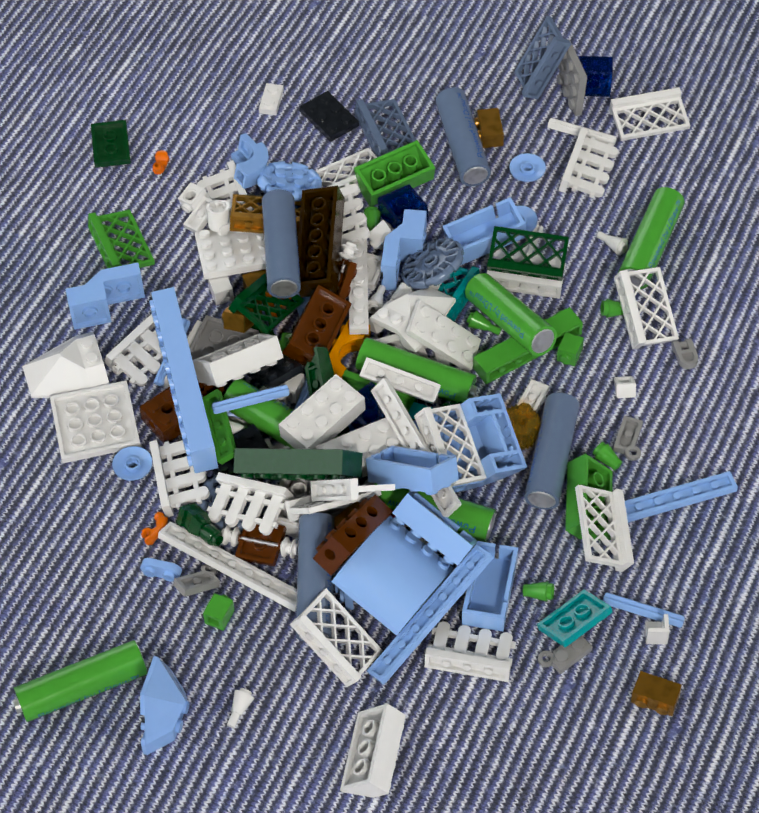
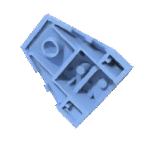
M153 656L140 693V715L145 717V723H141V730H145L141 738V747L145 755H149L175 741L177 733L182 731V718L184 714L188 713L190 705L189 701H187L186 692L172 669L157 656Z

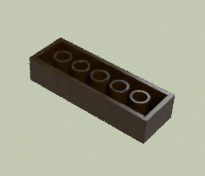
M338 185L302 190L298 232L301 282L299 295L301 298L310 297L318 285L334 294L338 291L340 255L338 252H341L345 197Z

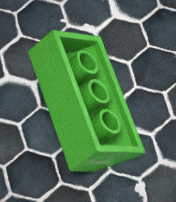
M418 140L355 167L354 172L363 197L369 206L372 207L433 180L435 166Z
M587 454L569 461L567 466L565 531L578 539H582L575 487L583 485L612 492L613 471ZM583 493L584 498L590 502L592 499L586 493ZM599 496L598 498L606 506L605 497ZM594 502L591 504L598 513L602 511ZM586 509V515L592 521L594 517ZM603 513L601 517L608 523V517ZM596 520L594 524L602 532L604 528ZM588 528L589 534L595 539L597 535ZM606 531L604 535L608 540H611L610 534Z

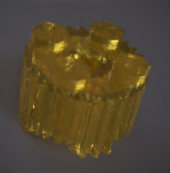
M521 403L519 406L516 404L515 407L511 406V408L508 407L506 410L519 446L523 450L525 448L529 449V446L532 447L533 442L535 443L540 427L539 414L536 413V410L533 411V408L527 403Z

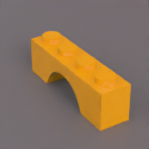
M349 319L346 325H342L338 339L333 341L332 350L329 353L334 375L337 374L343 379L342 375L347 368L341 363V360L348 353L359 351L365 338L371 337L370 325L369 334L349 335Z

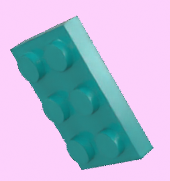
M584 589L540 621L537 626L539 631L566 648L613 613L609 604Z

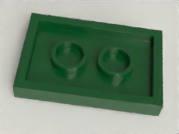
M126 120L91 124L95 168L131 164Z

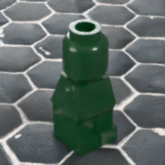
M196 503L180 507L176 520L180 527L183 526L189 533L200 536L209 545L219 546L223 542L221 530L211 524L207 512Z

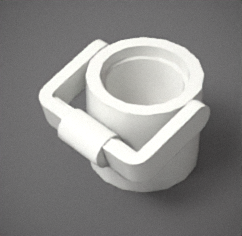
M215 200L207 204L206 212L210 230L221 233L230 231L232 207H230L227 201Z

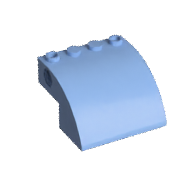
M501 393L469 398L460 404L487 478L482 481L453 486L452 488L455 493L493 483L527 468ZM450 411L448 416L457 421L456 411ZM433 414L435 421L440 424L443 418ZM414 420L413 422L419 430L416 420ZM445 421L443 427L452 432L454 426ZM457 428L455 435L464 439L463 432ZM440 432L442 440L447 443L449 436ZM452 439L450 446L459 450L461 444ZM464 447L462 454L470 458V450ZM447 450V455L456 456ZM460 458L457 462V465L463 469L468 464ZM471 466L468 472L474 476H479L477 470ZM458 472V478L461 479L463 474Z
M389 516L363 542L331 582L397 636L454 570V567L394 518Z

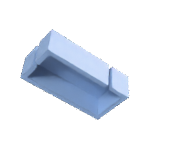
M511 197L495 203L498 218L495 217L494 208L490 205L442 226L445 238L458 241L463 247L464 255L461 265L490 253L494 226L527 231L526 224ZM497 232L496 238L500 243H503L509 237L506 233ZM519 235L514 240L517 242L525 237ZM510 241L509 243H507V244L504 245L503 247H505V246H507V245H510V244H512L513 242Z
M390 446L380 451V453L366 458L368 482L377 483V485L395 484V489L405 488L411 492L421 491L427 495H434L439 490L450 487L452 483L459 480L456 456L445 454L438 456V453Z
M417 492L407 493L392 512L397 522L403 526L405 524L412 529L411 533L419 539L421 537L428 542V547L435 552L439 550L445 555L443 558L451 565L455 563L458 566L477 543V540L465 530L458 534L457 531L460 526L449 517H443L439 509Z
M477 541L478 546L491 553L493 560L467 588L462 610V625L503 632L518 561V547L500 545L499 559H496V544Z

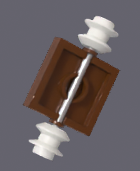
M350 242L341 244L344 248L343 252H338L342 257V261H340L338 291L336 295L343 299L349 296L351 281L357 273V264L351 261L356 259L354 252L359 250L356 249V244Z
M256 524L252 531L243 529L242 534L239 527L231 530V527L228 525L221 531L223 545L231 542V546L235 547L239 543L235 556L244 561L275 567L279 552H281L282 557L290 554L291 559H294L296 555L298 556V539L295 538L290 542L289 537H285L287 529L282 525H278L277 529L273 528L272 533L267 536L259 531L260 525Z

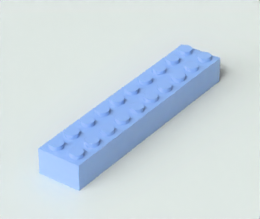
M171 287L151 292L153 300H149L151 313L182 434L189 467L193 466L195 473L217 469L218 463L215 446L175 289Z

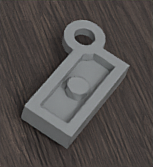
M627 416L623 417L614 444V452L625 454V457L631 461L640 458L641 450L636 444L643 426V420ZM635 451L637 454L631 455L629 452Z
M204 564L201 566L200 572L174 578L173 586L186 597L218 588L220 580L216 577L217 570Z
M580 636L566 648L561 645L553 653L547 650L540 652L538 663L542 667L552 666L559 674H562L590 653L593 646L583 636ZM547 656L550 658V661L545 662L542 658Z

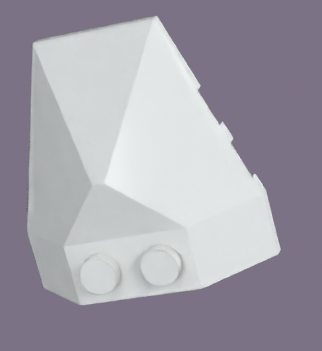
M432 287L408 293L384 305L368 319L370 331L378 334L385 328L399 336L403 347L416 353L424 345L406 334L416 302L421 300L446 316L456 302V299Z
M93 332L74 336L22 366L31 398H50V396L109 384L104 362Z

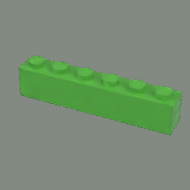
M570 307L557 312L548 319H544L557 332V339L551 350L560 345L565 332L577 336L582 334L583 322ZM509 337L506 341L495 344L492 348L480 352L473 357V369L484 383L488 384L539 356L532 355L512 337Z

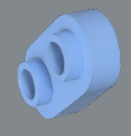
M144 558L140 566L145 576H155L169 582H173L174 578L180 577L182 573V568L177 564L153 558Z

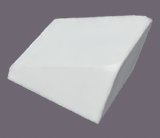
M633 376L614 378L617 398L636 397V383Z

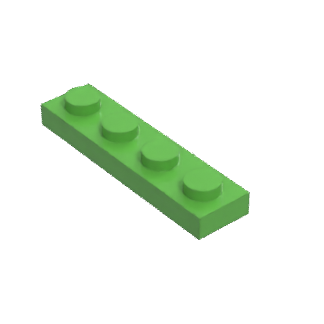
M216 389L202 397L215 446L217 462L224 464L234 458L236 445L227 411L214 414L212 410V403L224 400L222 392Z

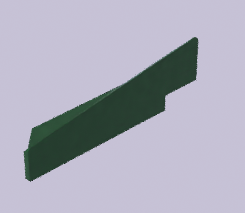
M314 347V357L305 366L309 396L313 395L334 376L329 352L326 347ZM349 426L342 430L337 437L349 433Z

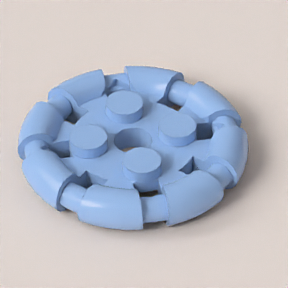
M285 161L269 163L257 179V184L264 193L275 189L286 190L292 193L294 201H301L302 190L322 188V180L319 174L313 169L309 170L308 166L297 162H292V164L285 163Z

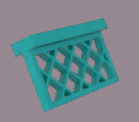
M472 266L469 270L459 267L456 272L450 274V278L453 277L454 281L447 284L442 283L438 291L444 290L445 294L456 299V302L446 315L452 321L456 320L468 302L465 296V289L468 282L475 275L480 274L479 268ZM466 275L465 278L456 280L455 276ZM457 287L456 291L447 293L446 289Z

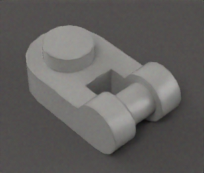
M688 338L682 342L678 340L671 342L672 350L676 355L679 365L684 369L695 368L698 363V354L692 339Z

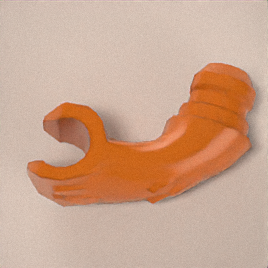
M165 150L157 151L155 154L156 162L153 164L152 169L157 175L165 171L170 160Z
M157 512L154 515L156 527L153 529L144 528L142 530L141 536L145 539L144 542L147 545H153L158 539L159 531L168 524V518L162 512Z

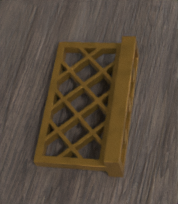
M233 194L230 231L264 233L262 206L256 204L262 203L263 196ZM236 201H243V202H246V203L243 204V205H240V204H239L238 202H236ZM295 201V205L301 206V201ZM251 206L254 210L249 211L246 208ZM301 207L298 208V209L295 208V214L297 215V216H296L297 236H298V232H299V221H300V210H301Z

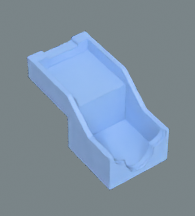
M404 209L402 224L385 236L381 261V272H383L381 285L385 286L386 290L396 291L400 263L405 262L410 255L418 252L417 250L423 251V245L426 244L427 211Z
M138 262L102 269L85 285L66 289L74 330L112 322L108 306L110 304L145 298Z

